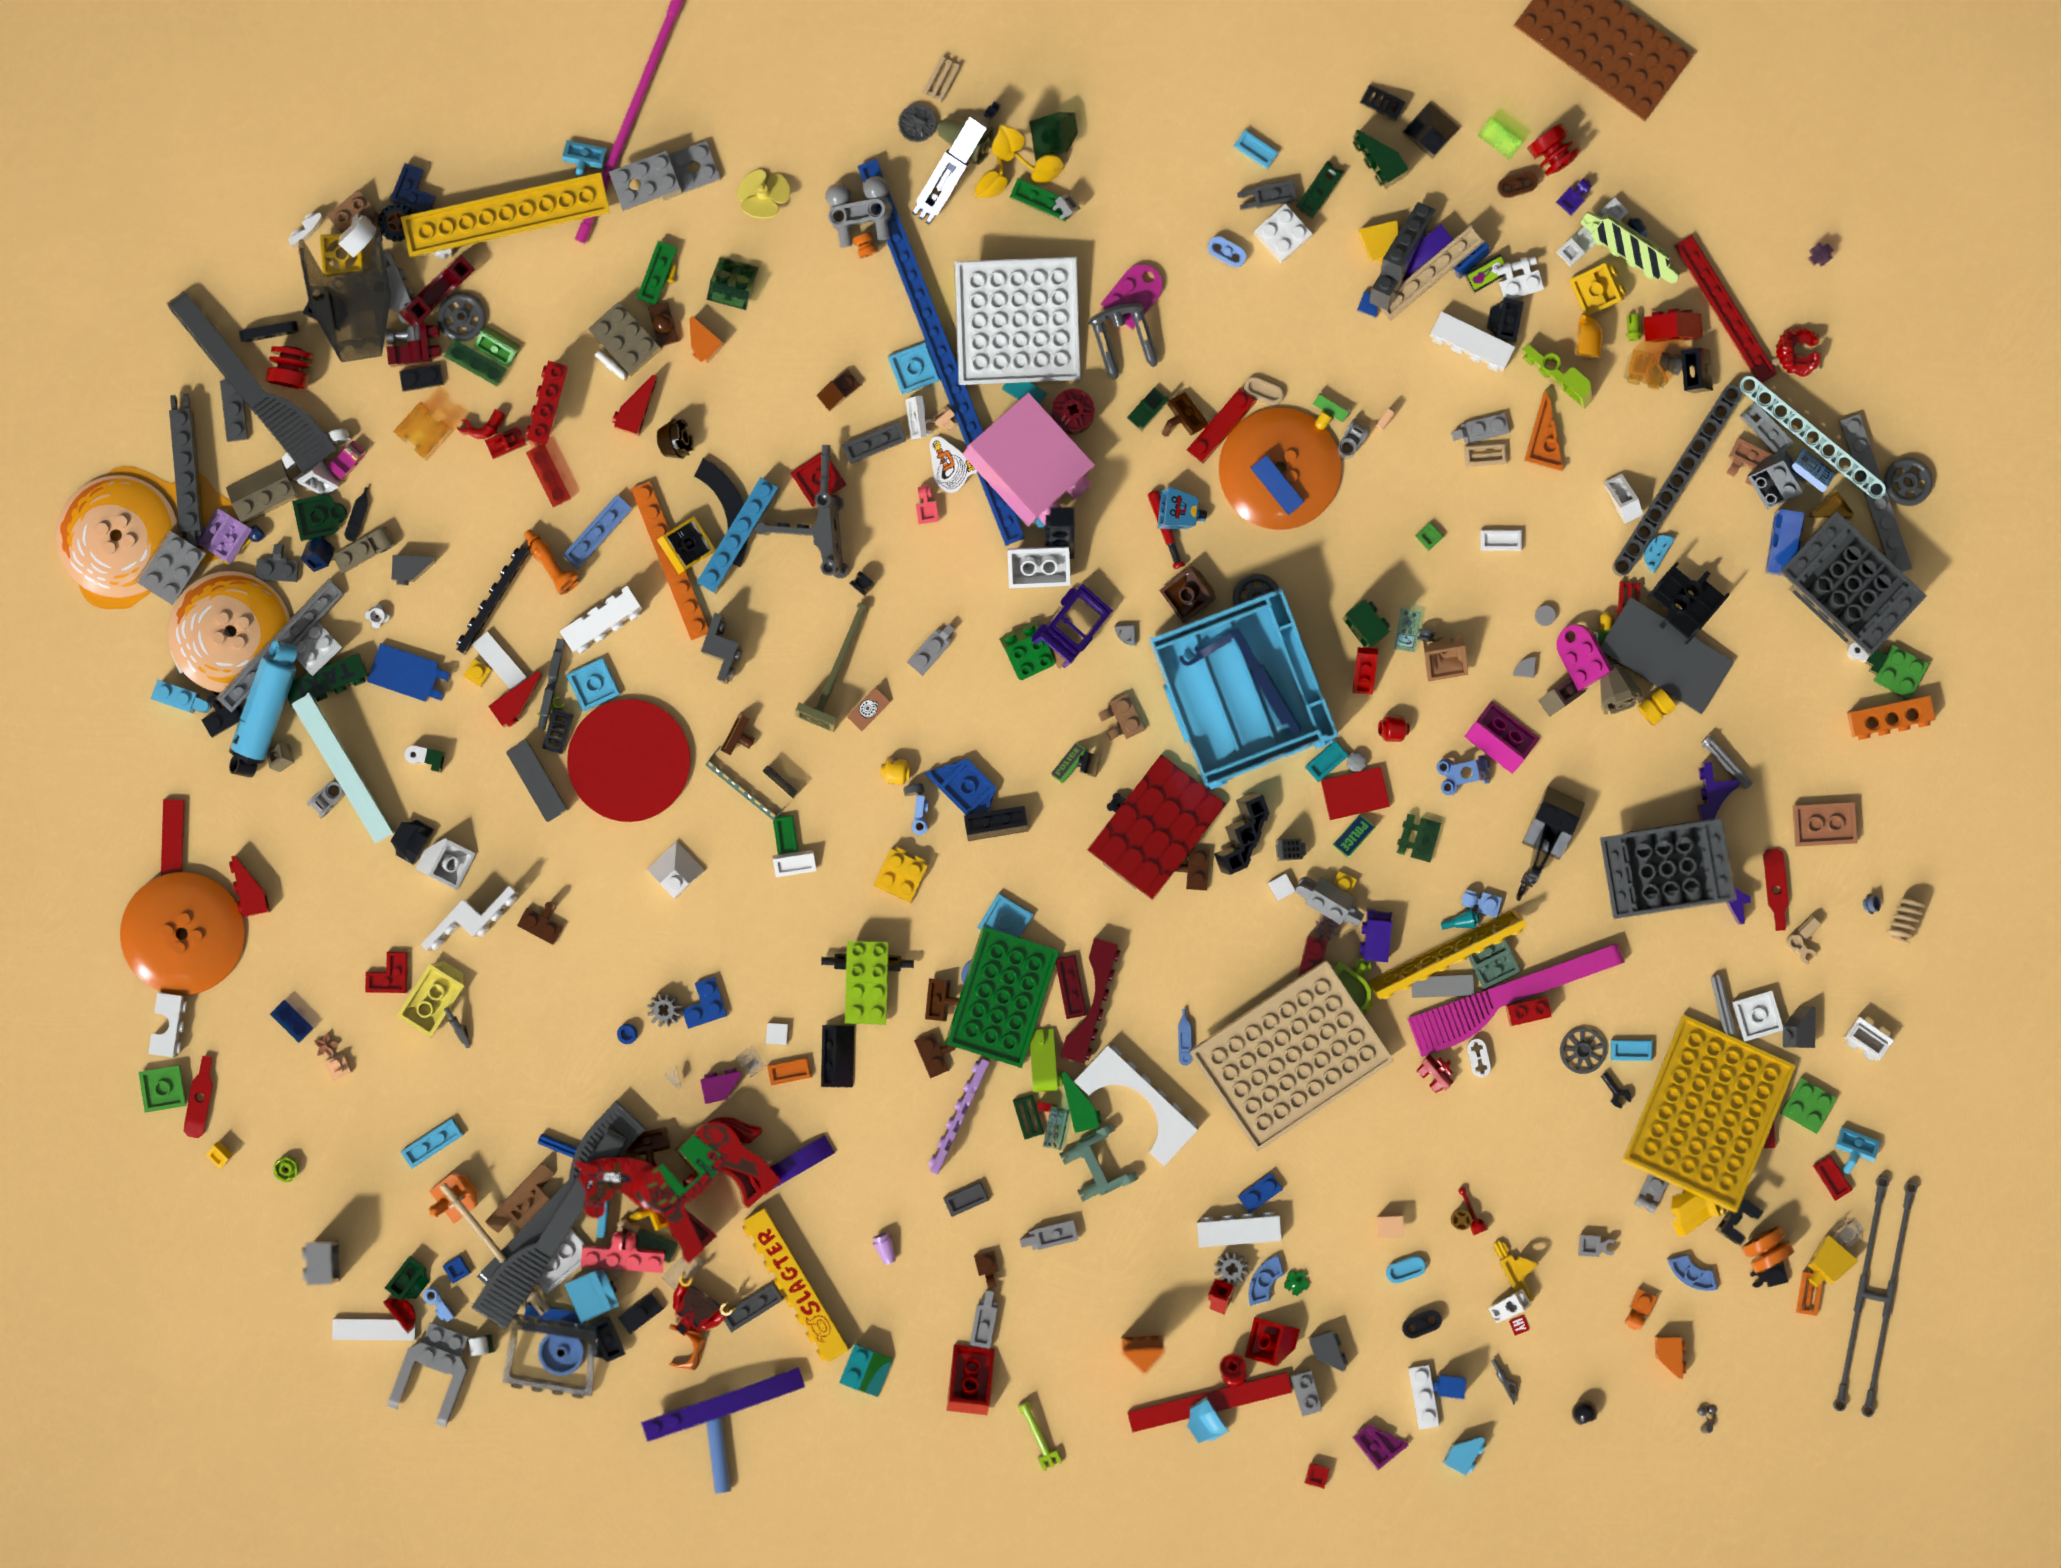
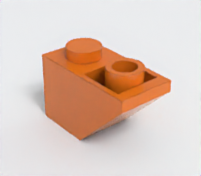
M1680 1336L1655 1337V1358L1678 1379H1683V1374L1687 1372L1686 1361L1683 1362L1682 1353H1686L1685 1341H1682Z

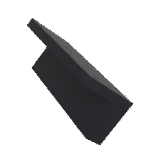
M1025 806L964 815L968 841L1029 831Z
M822 1025L821 1087H853L854 1026Z

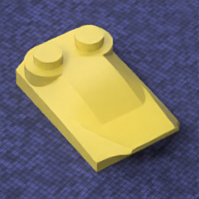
M445 961L429 964L396 1016L432 1038L447 1015L444 1009L452 1007L465 986L463 982L464 973Z

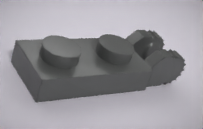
M1293 180L1254 187L1251 190L1237 193L1238 198H1246L1252 195L1255 198V202L1240 205V210L1258 209L1297 201Z

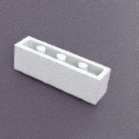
M1442 311L1429 335L1433 338V342L1439 345L1445 343L1451 346V350L1458 354L1464 352L1470 355L1469 359L1477 363L1482 361L1488 364L1487 367L1495 372L1505 369L1515 348Z
M1264 1212L1262 1217H1254L1253 1213L1242 1214V1218L1234 1219L1233 1215L1221 1216V1220L1213 1221V1217L1201 1218V1222H1197L1199 1248L1281 1241L1280 1217L1275 1215V1212Z

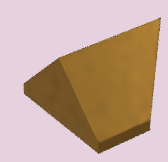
M1835 490L1810 513L1809 517L1830 518L1837 511L1844 519H1851L1854 513L1840 493Z

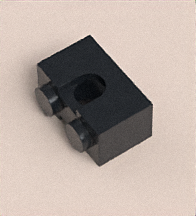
M1700 347L1681 350L1684 391L1691 393L1713 391L1712 376L1708 375V365L1711 364L1710 350ZM1690 367L1695 369L1694 377L1690 374Z

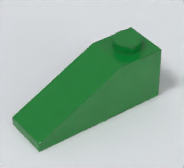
M1062 1072L1061 1075L1075 1133L1099 1128L1098 1123H1102L1100 1111H1095V1107L1067 1073Z

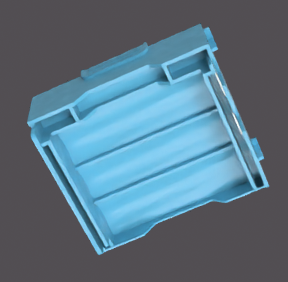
M1282 588L1158 637L1148 639L1165 685L1162 686L1166 691L1165 693L1184 738V743L1188 742L1204 786H1209L1210 790L1227 784V780L1269 764V762L1298 753L1311 746H1315V749L1325 747L1333 743V738L1338 737ZM1239 628L1260 665L1264 664L1301 727L1299 733H1292L1287 723L1283 726L1281 725L1253 678L1250 665L1233 638H1231L1232 641L1191 666L1183 665L1180 661V655L1184 656L1186 661H1191L1197 657V653L1194 651L1195 646L1201 650L1234 629Z

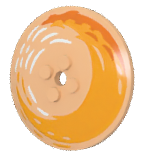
M105 476L82 486L65 504L57 524V550L66 571L85 589L106 597H130L148 590L138 584L136 579L168 530L180 536L179 525L169 501L151 484L130 476ZM114 530H120L122 533L119 541L111 539V533Z
M236 571L212 573L188 586L174 604L168 624L170 650L178 667L190 680L207 690L221 693L290 620V615L279 594L263 580L253 575ZM227 626H233L236 629V635L228 637L225 635L224 629Z

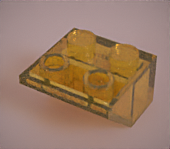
M1635 349L1632 350L1628 357L1623 378L1628 379L1627 382L1639 385L1641 382L1648 384L1647 387L1659 390L1660 387L1663 388L1668 383V377L1654 354Z

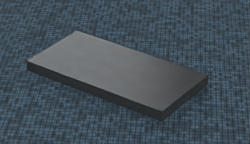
M1629 597L1600 644L1604 654L1656 687L1663 689L1667 694L1694 711L1702 714L1734 662L1695 637L1686 645L1687 638L1671 624L1668 623L1664 629L1659 626L1665 618L1632 597Z

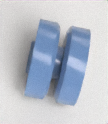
M553 1331L546 1335L539 1345V1361L544 1369L553 1375H570L578 1370L583 1362V1344L576 1335L569 1331ZM563 1349L565 1355L559 1357L557 1351Z

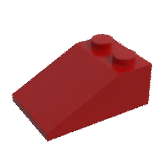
M954 1344L946 1411L979 1415L988 1414L995 1349Z

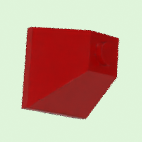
M1254 1317L1245 1357L1272 1366H1278L1295 1350L1300 1329Z

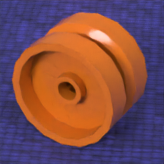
M1776 1226L1758 1234L1741 1247L1746 1257L1759 1254L1750 1263L1755 1273L1779 1263L1795 1252L1788 1241L1777 1244L1785 1237L1781 1226Z

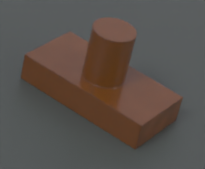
M738 714L720 751L731 755L737 743L748 749L751 748L755 738L743 732L749 718Z

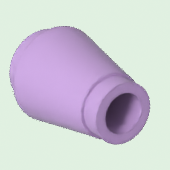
M885 1232L873 1237V1245L884 1264L896 1261L892 1236Z

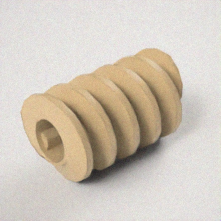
M1907 898L1900 899L1899 902L1904 907L1896 908L1900 914H1894L1893 918L1897 922L1890 923L1894 929H1888L1887 933L1901 942L1910 944L1906 940V938H1913L1909 930L1917 929L1912 925L1913 922L1919 923L1915 916L1923 914L1918 908L1926 907V905Z

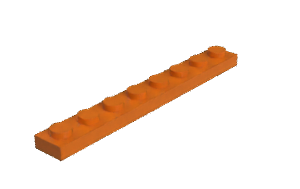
M649 481L631 488L691 641L707 635L709 628L686 570L678 574L657 539L670 530L651 482Z

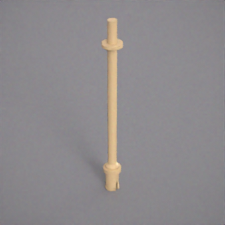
M446 1182L442 1184L439 1188L451 1201L448 1207H455L499 1262L502 1263L507 1257L461 1202L464 1196L460 1195L457 1197ZM532 1288L525 1300L527 1303L530 1302L539 1315L542 1316L551 1307L540 1296V1291Z

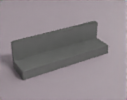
M524 739L518 743L519 745L508 750L506 754L546 822H549L568 811L528 740Z

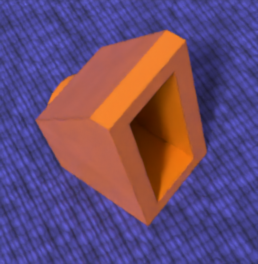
M691 316L689 322L691 348L694 351L692 355L701 363L703 360L709 363L724 344Z

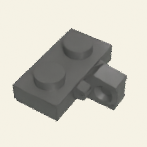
M274 544L273 555L269 554L268 559H257L256 577L261 580L297 582L299 562L287 561V556L283 555L284 545Z

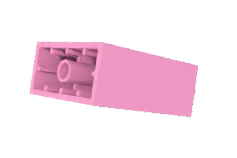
M1029 392L970 443L962 454L1028 527L1038 518L1045 525V515H1050V507H1061L1057 501L1067 492L1074 499H1077L1093 484L1086 476L1095 466L1093 462Z

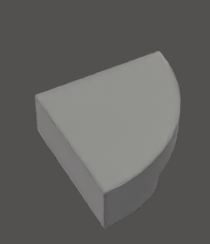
M1135 625L1114 626L1116 635L1123 643L1136 646Z
M1536 657L1522 660L1516 666L1513 676L1534 678Z

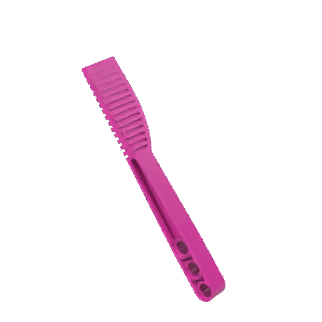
M1616 943L1407 1018L1420 1055L1423 1057L1472 1037L1491 1020L1499 1007L1625 963L1619 944Z

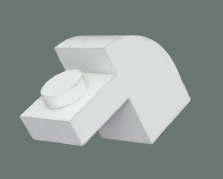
M357 213L352 218L351 226L340 235L338 244L354 257L370 242L377 228L366 216Z

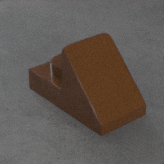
M847 370L836 380L830 381L816 396L830 412L860 388L861 385L851 372Z

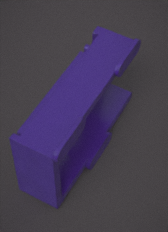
M1081 584L1076 589H1069L1060 601L1061 608L1047 625L1042 624L1031 637L1032 642L1037 644L1043 640L1065 660L1061 665L1063 668L1070 665L1076 656L1088 646L1095 632L1113 612L1109 606L1084 584ZM1078 597L1100 615L1086 635L1069 621V618L1064 617ZM1061 619L1083 637L1078 645L1056 627Z

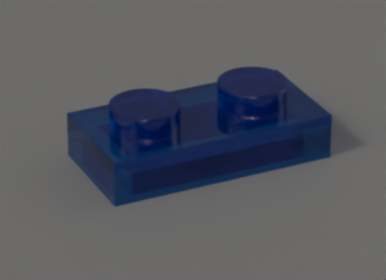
M283 1000L270 1013L298 1043L314 1029L286 1000Z

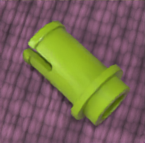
M1632 314L1631 317L1630 315L1626 316L1628 327L1626 337H1628L1629 341L1641 340L1642 332H1640V315Z

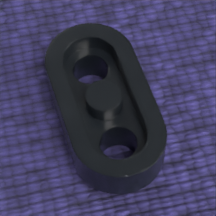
M1427 1310L1406 1319L1402 1324V1332L1411 1339L1437 1330L1442 1324V1317L1435 1310ZM1433 1316L1435 1322L1429 1324L1427 1321L1428 1317ZM1410 1324L1416 1326L1415 1331H1409L1408 1327Z

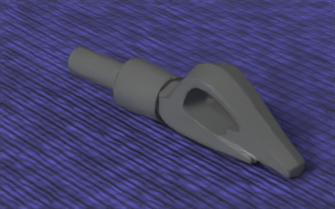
M446 1007L444 1011L449 1017L448 1021L454 1028L457 1037L466 1048H470L467 1027L460 1024L458 1018L453 1016L449 1007Z
M1496 1359L1491 1360L1497 1371L1498 1379L1512 1400L1513 1405H1515L1517 1383L1507 1379L1504 1369L1501 1370ZM1511 1384L1514 1385V1393L1510 1392L1509 1385Z

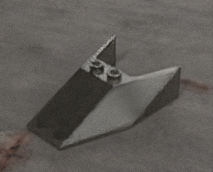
M376 227L370 267L364 270L325 275L304 239H300L298 249L309 306L340 361L348 362L382 356L391 300V288L381 227Z

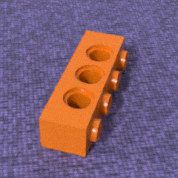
M1931 696L1847 713L1852 737L1858 736V740L1871 738L1870 734L1878 732V736L1891 734L1890 730L1898 728L1899 732L1910 730V725L1918 724L1919 728L1931 725L1930 721L1936 720ZM1909 709H1913L1916 712L1914 720L1909 719L1907 716ZM1889 713H1893L1896 716L1895 724H1890L1887 721ZM1869 717L1876 720L1875 728L1868 727L1867 719Z

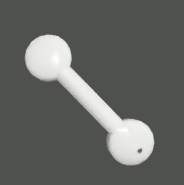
M333 429L325 434L332 444L351 440L346 429ZM285 452L282 456V461L286 470L290 471L297 467V465Z

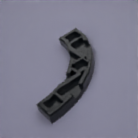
M703 458L694 477L705 483L719 498L726 514L729 530L744 503L728 476L713 463ZM748 539L733 563L738 567H741L744 560Z

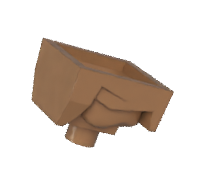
M1457 634L1454 638L1439 637L1429 645L1426 641H1423L1428 682L1468 675L1466 647L1461 634Z

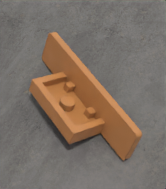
M540 1163L492 1213L485 1223L497 1233L511 1220L522 1229L550 1200L541 1188L554 1176V1172L545 1164Z

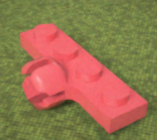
M623 1231L615 1232L612 1235V1244L607 1247L582 1245L580 1267L663 1273L665 1251L637 1248V1237L632 1232L627 1231L626 1241H622Z

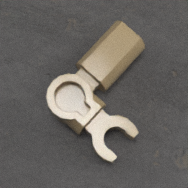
M1813 916L1797 930V934H1791L1786 939V945L1796 954H1800V959L1805 964H1809L1808 960H1806V954L1811 953L1814 957L1817 956L1814 950L1806 948L1807 944L1803 941L1804 939L1807 940L1822 926Z

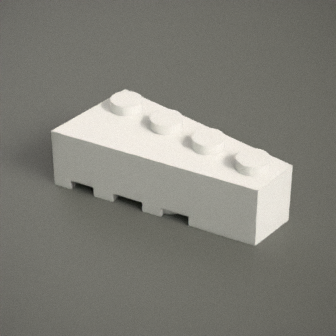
M628 586L621 589L623 592L621 595H612L604 602L605 605L596 606L587 613L588 616L580 617L559 631L574 654L576 652L579 654L585 652L590 648L588 645L593 641L596 643L602 641L607 637V632L611 630L615 632L624 626L623 622L630 619L633 621L641 615L640 611L643 608Z

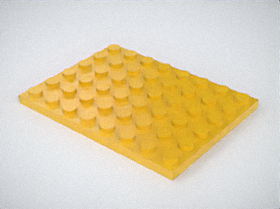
M1683 1014L1622 1161L1736 1213L1796 1065Z

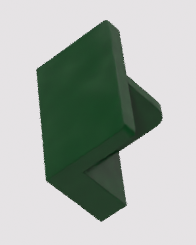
M1154 387L1129 414L1127 419L1140 431H1143L1167 405L1170 399Z

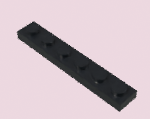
M521 546L520 549L516 548L511 555L512 562L509 566L505 565L502 569L500 581L498 584L495 582L490 588L489 593L491 595L487 601L483 600L478 608L480 612L477 617H472L467 625L469 630L465 635L462 634L456 642V645H458L456 650L466 655L531 552L529 549Z

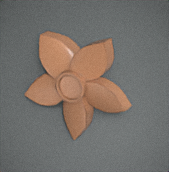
M328 1033L324 1036L323 1040H314L315 1044L320 1047L317 1056L323 1055L326 1052L328 1056L333 1057L332 1048H335L339 1043L336 1041L330 1042L331 1038Z

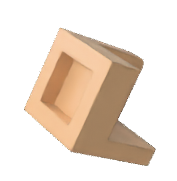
M1402 1215L1377 1217L1379 1238L1404 1236Z

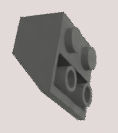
M1786 449L1765 459L1747 476L1767 509L1804 493L1806 481L1791 468L1794 462Z

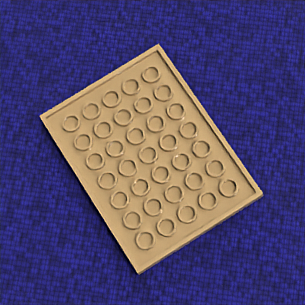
M1326 959L1189 1050V1053L1257 1152L1394 1061Z

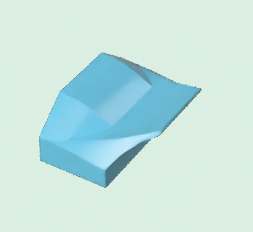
M1207 1397L1189 1407L1190 1419L1187 1427L1198 1443L1207 1440L1213 1441L1229 1432L1228 1427Z

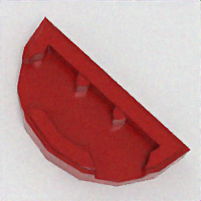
M389 1298L383 1301L385 1307L404 1331L409 1334L416 1323V1313L413 1306L405 1299L400 1301L399 1299Z

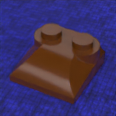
M1190 566L1159 590L1183 623L1216 599L1212 587L1201 572L1193 566Z

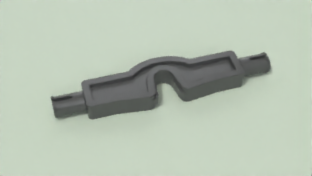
M557 639L555 650L553 651L548 673V684L544 691L537 727L541 730H546L563 655L565 643L563 639Z

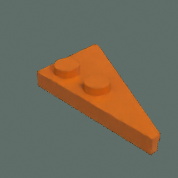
M1543 392L1524 461L1562 472L1563 464L1551 410V402L1548 393Z

